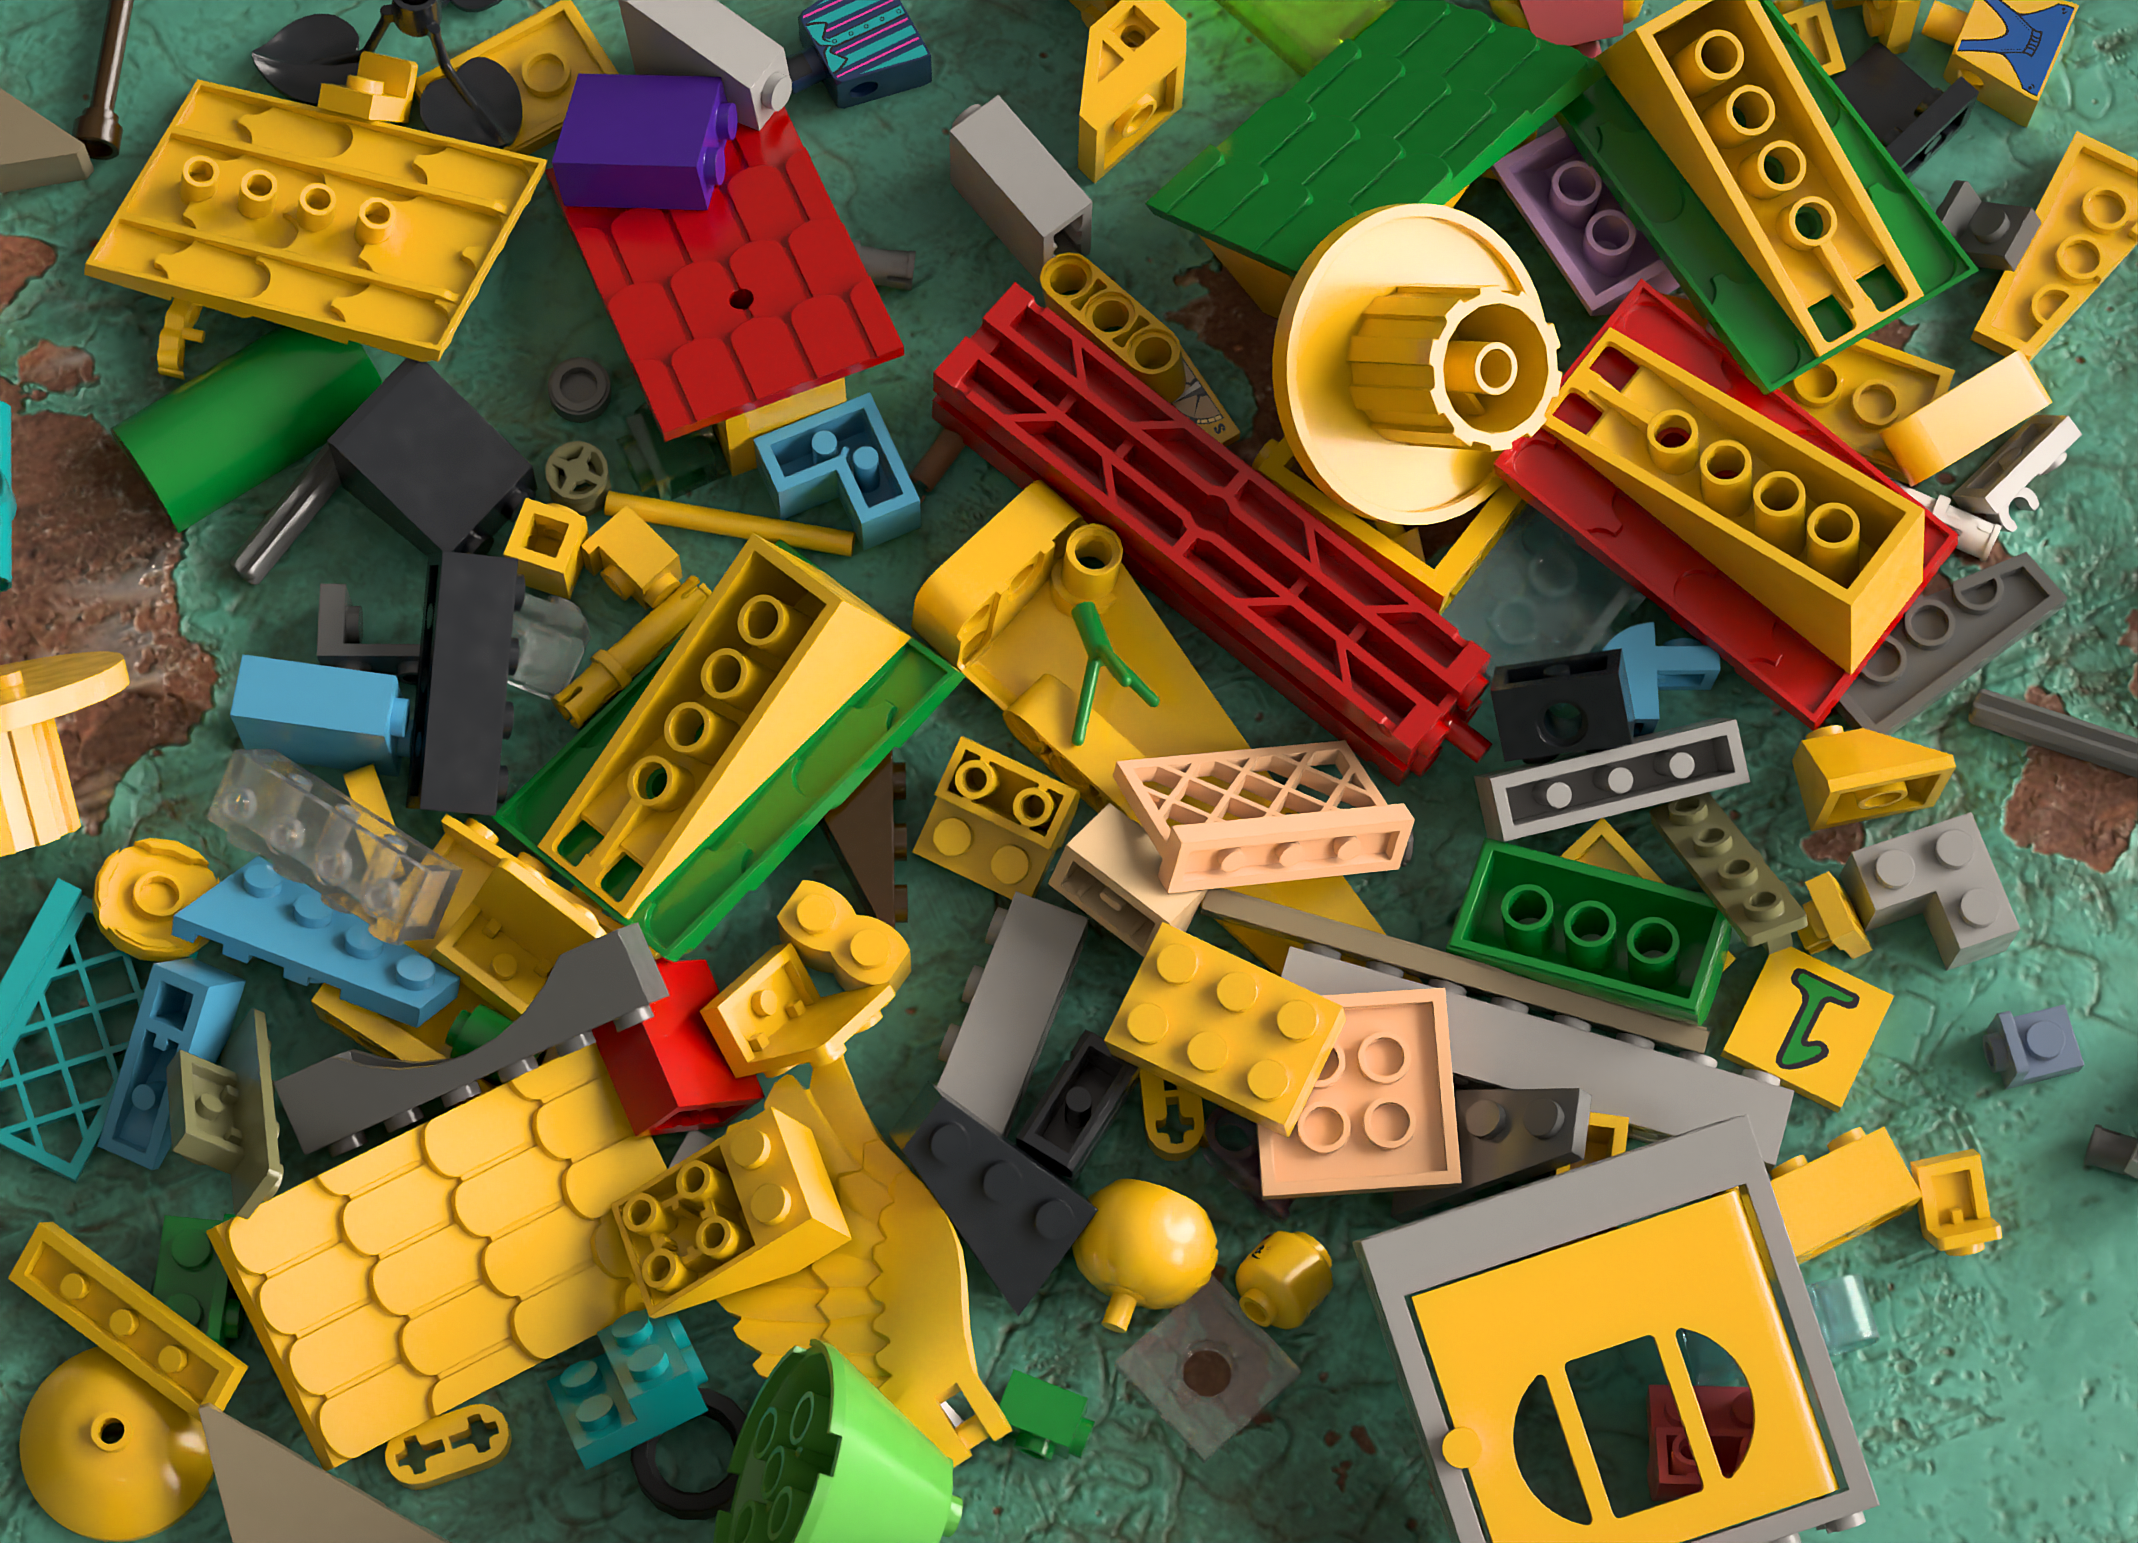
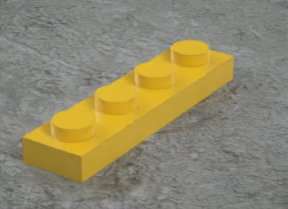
M54 1222L38 1223L8 1277L9 1280L199 1422H201L198 1408L202 1404L211 1403L220 1408V1411H224L249 1367Z

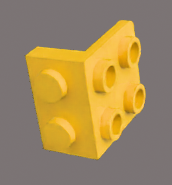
M502 858L473 901L434 948L429 958L461 977L460 981L509 1019L515 1021L525 1012L543 988L559 955L605 935L606 932L599 926L598 920L588 909L579 904L567 902L550 889L543 876L537 870L527 864L516 863L509 858Z
M788 942L769 949L700 1010V1013L735 1078L764 1073L766 1078H773L799 1064L810 1063L812 1068H819L840 1058L847 1050L844 1043L854 1034L863 1032L878 1023L883 1017L880 1010L896 994L890 983L885 982L820 997L792 942Z

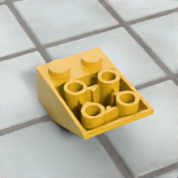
M771 1106L611 1204L648 1315L653 1319L797 1273L852 1240L812 1130Z

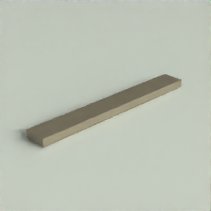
M1224 888L1208 889L1200 911L1201 915L1298 943L1323 945L1338 951L1343 956L1364 962L1376 961L1386 963L1401 969L1406 974L1423 979L1449 981L1462 986L1468 992L1489 998L1502 997L1525 1004L1531 1010L1551 1016L1565 1015L1578 1018L1589 1023L1593 1028L1610 1033H1628L1641 1036L1652 1041L1655 1046L1676 1052L1690 1051L1704 1054L1710 1031H1707V1028L1703 1026L1689 1024L1560 989L1481 962Z

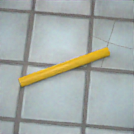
M608 491L605 501L604 515L613 517L624 506L628 505L648 523L749 539L752 533L772 544L782 540L792 547L849 557L853 554L856 533L852 531L615 491Z

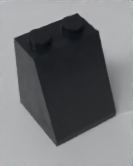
M406 358L327 440L342 487L427 557L428 553L439 551L487 555L494 543L493 536L508 520L511 522L517 521L525 498L534 501L536 498L535 491L538 488L533 466L427 362Z

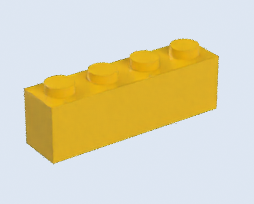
M1861 1127L1852 1129L1827 1144L1830 1153L1809 1163L1804 1155H1799L1770 1171L1769 1174L1773 1179L1770 1182L1798 1265L1911 1211L1922 1197L1920 1190L1885 1127L1865 1135ZM1736 1186V1187H1733V1188H1730V1189L1724 1191V1193H1727V1192H1730V1191H1733V1190H1736V1189H1739V1188H1738V1186Z

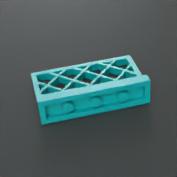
M58 878L0 983V1075L7 1062H9L13 1075L12 1078L0 1081V1092L17 1087L27 1121L0 1129V1147L76 1184L99 1142L120 1074L114 1056L126 1053L129 1041L110 1047L100 1014L136 1002L139 1009L145 989L141 990L130 958L133 956L121 950L82 961L75 938L87 916L95 919L92 911V899L82 895L80 888ZM71 949L75 963L59 968L67 952ZM196 951L189 957L185 958L197 959L198 952ZM123 960L133 993L96 1004L86 971ZM79 974L89 1006L51 1017L45 998L49 985L52 981ZM40 1005L44 1020L28 1025L37 1007ZM92 1016L102 1050L65 1061L55 1028ZM48 1030L58 1063L20 1075L13 1053L19 1040ZM106 1059L113 1079V1084L108 1094L79 1104L69 1070ZM61 1073L72 1107L34 1118L24 1085ZM99 1109L89 1129H87L83 1114ZM75 1116L83 1140L73 1159L68 1163L44 1150L38 1128ZM31 1131L35 1146L14 1135Z

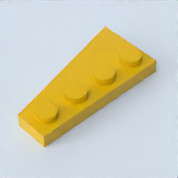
M2076 131L2035 211L2042 222L2016 270L2014 272L2004 271L1970 340L2005 357L2021 349L2030 363L2138 244V160Z

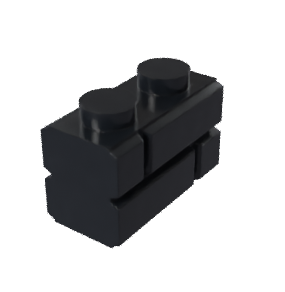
M1085 1029L1071 1051L1070 1060H1065L1016 1137V1145L1073 1186L1140 1081L1141 1068L1111 1055L1104 1039Z

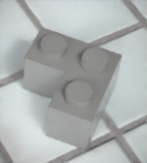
M1971 812L1853 851L1840 873L1846 892L1865 932L1923 913L1947 971L2006 951L2020 931V926Z

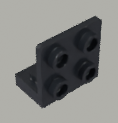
M1880 42L1873 44L1834 81L1908 179L1966 125L1979 94V91L1962 76L1945 92L1939 87L1932 88Z

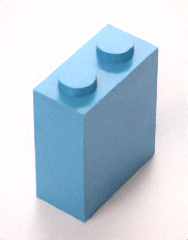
M242 654L230 716L248 756L350 771L373 764L377 774L399 777L402 757L410 758L413 719H410V699L403 698L396 675Z

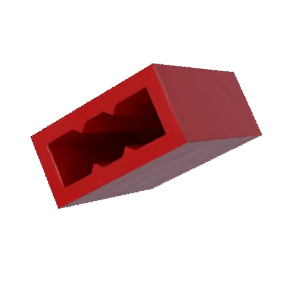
M664 957L655 959L670 996L649 1004L654 1017L625 1030L617 1032L613 1021L592 1029L596 1039L595 1043L635 1137L724 1127L764 1099L763 1090L756 1074L735 1078L700 1013V1010L720 994L706 959L677 962L665 959Z

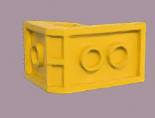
M1069 0L1081 12L1082 20L1089 29L1079 114L1078 169L1094 184L1182 108L1186 61V20L1164 0Z

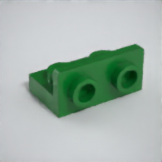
M224 1214L223 1221L165 1215L153 1296L229 1351L231 1338L240 1339L242 1335L245 1310L237 1298V1294L206 1231L236 1215Z

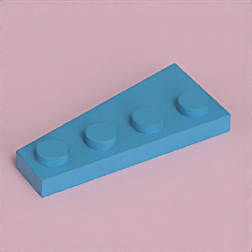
M260 856L252 859L173 917L172 935L193 943L200 935L223 944L222 954L244 963H248L253 956L284 967L283 978L307 986L309 983H326L341 989V1000L415 1028L421 1026L458 997L461 977Z

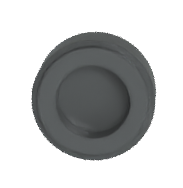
M585 357L567 359L554 368L548 380V393L553 409L559 416L570 422L585 423L601 416L610 404L612 392L609 376L606 370L592 359Z

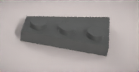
M1581 1088L1454 1090L1462 1180L1460 1187L1394 1191L1390 1217L1404 1224L1423 1217L1424 1210L1447 1202L1455 1206L1476 1198L1475 1192L1506 1181L1516 1184L1584 1160L1592 1095Z

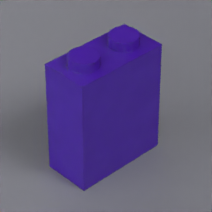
M578 73L552 159L553 170L564 206L708 210L714 186L721 185L724 180V149L727 140H734L738 124L736 105L727 101L722 78Z

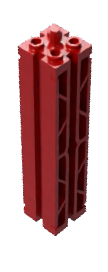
M1016 282L983 316L981 327L971 338L965 336L933 372V391L937 393L932 399V418L945 429L957 432L963 438L964 444L1022 490L1036 480H1043L1081 514L1087 524L1105 525L1113 530L1121 539L1123 547L1121 562L1132 577L1339 741L1345 740L1351 750L1363 760L1375 763L1379 768V772L1397 787H1400L1411 772L1421 778L1430 769L1444 749L1440 745L1444 739L1477 764L1490 750L1493 743L1468 723L1481 707L1483 701L1480 700V697L1490 684V681L1483 674L1487 670L1492 655L1473 640L1467 641L1463 639L1458 632L1459 630L1052 310L1048 307L1043 308L1037 305L1034 296Z

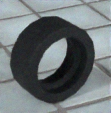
M698 1388L708 1409L707 1412L699 1416H706L719 1422L730 1434L735 1448L747 1415L731 1398L709 1388ZM661 1434L631 1448L630 1461L640 1489L658 1510L682 1520H707L717 1516V1511L719 1510L725 1512L731 1510L739 1475L728 1473L727 1477L716 1487L700 1493L683 1492L670 1486L659 1473L655 1456L656 1445Z

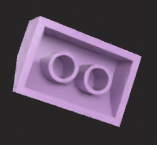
M1561 125L1502 157L1491 166V171L1590 316L1613 314L1641 278L1658 292L1668 294L1680 287L1643 232L1633 225L1594 167H1589Z

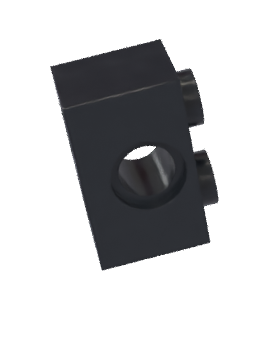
M1622 648L1495 667L1490 692L1504 762L1522 759L1526 764H1542L1556 759L1559 754L1584 750L1586 753H1595L1632 744L1635 714ZM1558 703H1567L1578 709L1580 714L1573 718L1564 719L1555 716L1549 710V707Z

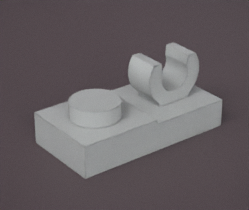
M2034 414L1951 496L1961 510L1968 513H1984L1988 522L2002 526L2000 531L2014 532L2018 527L2009 515L2011 501L2014 500L2020 510L2035 511L2039 507L2037 496L2031 489L2025 486L2035 476L2045 475L2060 466L2067 456L2065 451L2082 434L2069 415Z

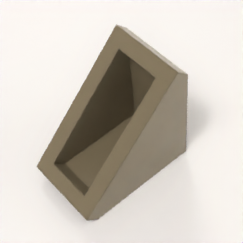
M0 88V193L88 179L94 172V167L84 143Z

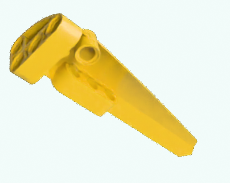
M1036 480L1018 494L926 580L915 598L911 628L948 663L966 675L965 678L1003 712V720L1013 736L1066 785L1080 791V797L1098 814L1110 803L1142 826L1113 778L1116 761L1251 748L1121 562L1123 547L1121 539L1117 534L1105 525L1087 524L1083 520V516L1043 480ZM1087 556L1096 557L1105 564V567L1095 570L1089 569L1081 565L1078 559ZM1093 602L1114 653L1159 697L1160 703L1157 707H1150L1129 686H1121L1105 666L1100 667L1085 740L1081 746H1075L1072 743V734L1088 655L1075 625L1071 610L1080 603ZM1267 770L1254 772L1273 780ZM1213 776L1197 777L1226 791L1231 786L1230 783ZM1155 781L1142 782L1144 786L1167 796L1174 790ZM1244 789L1238 794V796L1267 808L1273 803V801ZM1184 795L1180 800L1209 814L1215 809L1214 806L1188 795ZM1283 807L1280 811L1283 815L1286 813L1298 814L1287 807ZM1226 812L1222 819L1228 821L1242 818ZM1171 818L1166 820L1170 829L1172 826L1185 825ZM1343 875L1224 887V889L1386 935ZM1203 898V900L1201 901V903H1200V905H1199L1201 908H1202V904H1203L1204 898ZM1215 919L1267 968L1280 977L1289 947L1292 946L1303 950L1304 944ZM1341 955V961L1362 967L1366 966L1364 961ZM1404 973L1403 979L1423 984L1418 977Z

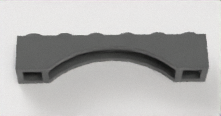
M637 922L614 930L559 955L545 985L525 1012L495 1039L470 1053L448 1059L409 1061L382 1058L352 1049L322 1060L273 1083L304 1155L327 1147L333 1158L368 1143L363 1130L381 1122H384L388 1133L425 1118L420 1107L424 1103L440 1097L444 1107L447 1108L481 1093L477 1080L498 1072L502 1083L538 1068L539 1066L534 1055L555 1046L561 1058L596 1042L592 1029L613 1021L617 1032H620L654 1017L649 1004L670 995Z

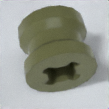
M574 441L559 446L549 456L545 471L553 503L566 506L585 517L599 512L605 506L608 491H612L607 460L602 452L590 443ZM585 482L591 485L590 487L585 486L573 491L576 485H581Z

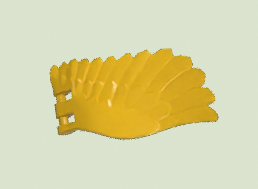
M843 1055L828 1065L813 1068L809 1089H806L793 1075L786 1074L774 1083L764 1102V1108L767 1109L771 1106L812 1130L852 1240L797 1273L717 1298L716 1301L731 1316L740 1320L733 1327L737 1338L746 1347L761 1355L752 1365L763 1379L766 1380L781 1358L795 1345L808 1349L812 1347L809 1345L810 1339L829 1343L848 1359L947 1457L952 1458L954 1468L972 1457L970 1449L989 1437L997 1441L1011 1432L1012 1428L977 1373L970 1329L964 1254L953 1224L930 1190L889 1147L871 1121L859 1097ZM748 1119L728 1126L726 1133L748 1121ZM962 1391L976 1414L959 1425L954 1426L940 1404Z

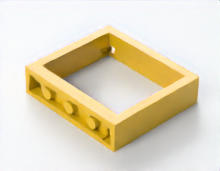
M1285 436L1280 442L1270 439L1260 450L1252 464L1254 470L1441 616L1529 506V503L1515 494L1505 482L1497 489L1440 563L1433 569L1291 472L1289 469L1297 460Z

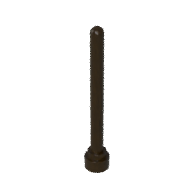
M109 0L90 106L82 111V115L74 120L72 136L84 143L91 159L109 160L119 155L123 128L118 123L119 117L114 113L134 0Z

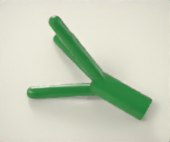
M1093 602L1080 603L1071 610L1075 625L1088 655L1072 734V743L1075 746H1081L1085 740L1100 667L1105 666L1121 686H1129L1150 707H1157L1160 703L1159 697L1114 653Z

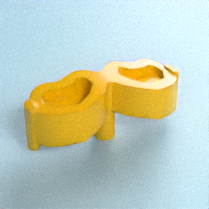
M174 297L171 306L166 312L165 324L159 335L157 361L160 375L185 380L183 373L185 340L203 343L205 339V331L193 329L203 308L202 305Z

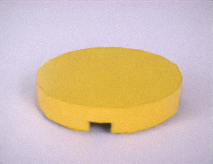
M147 838L135 841L134 846L125 848L120 852V849L107 857L96 876L93 886L92 911L100 932L117 949L139 960L166 962L189 957L209 942L210 939L200 935L193 943L172 935L174 915L220 883L219 878L216 881L214 873L208 868L209 862L198 851L175 840Z

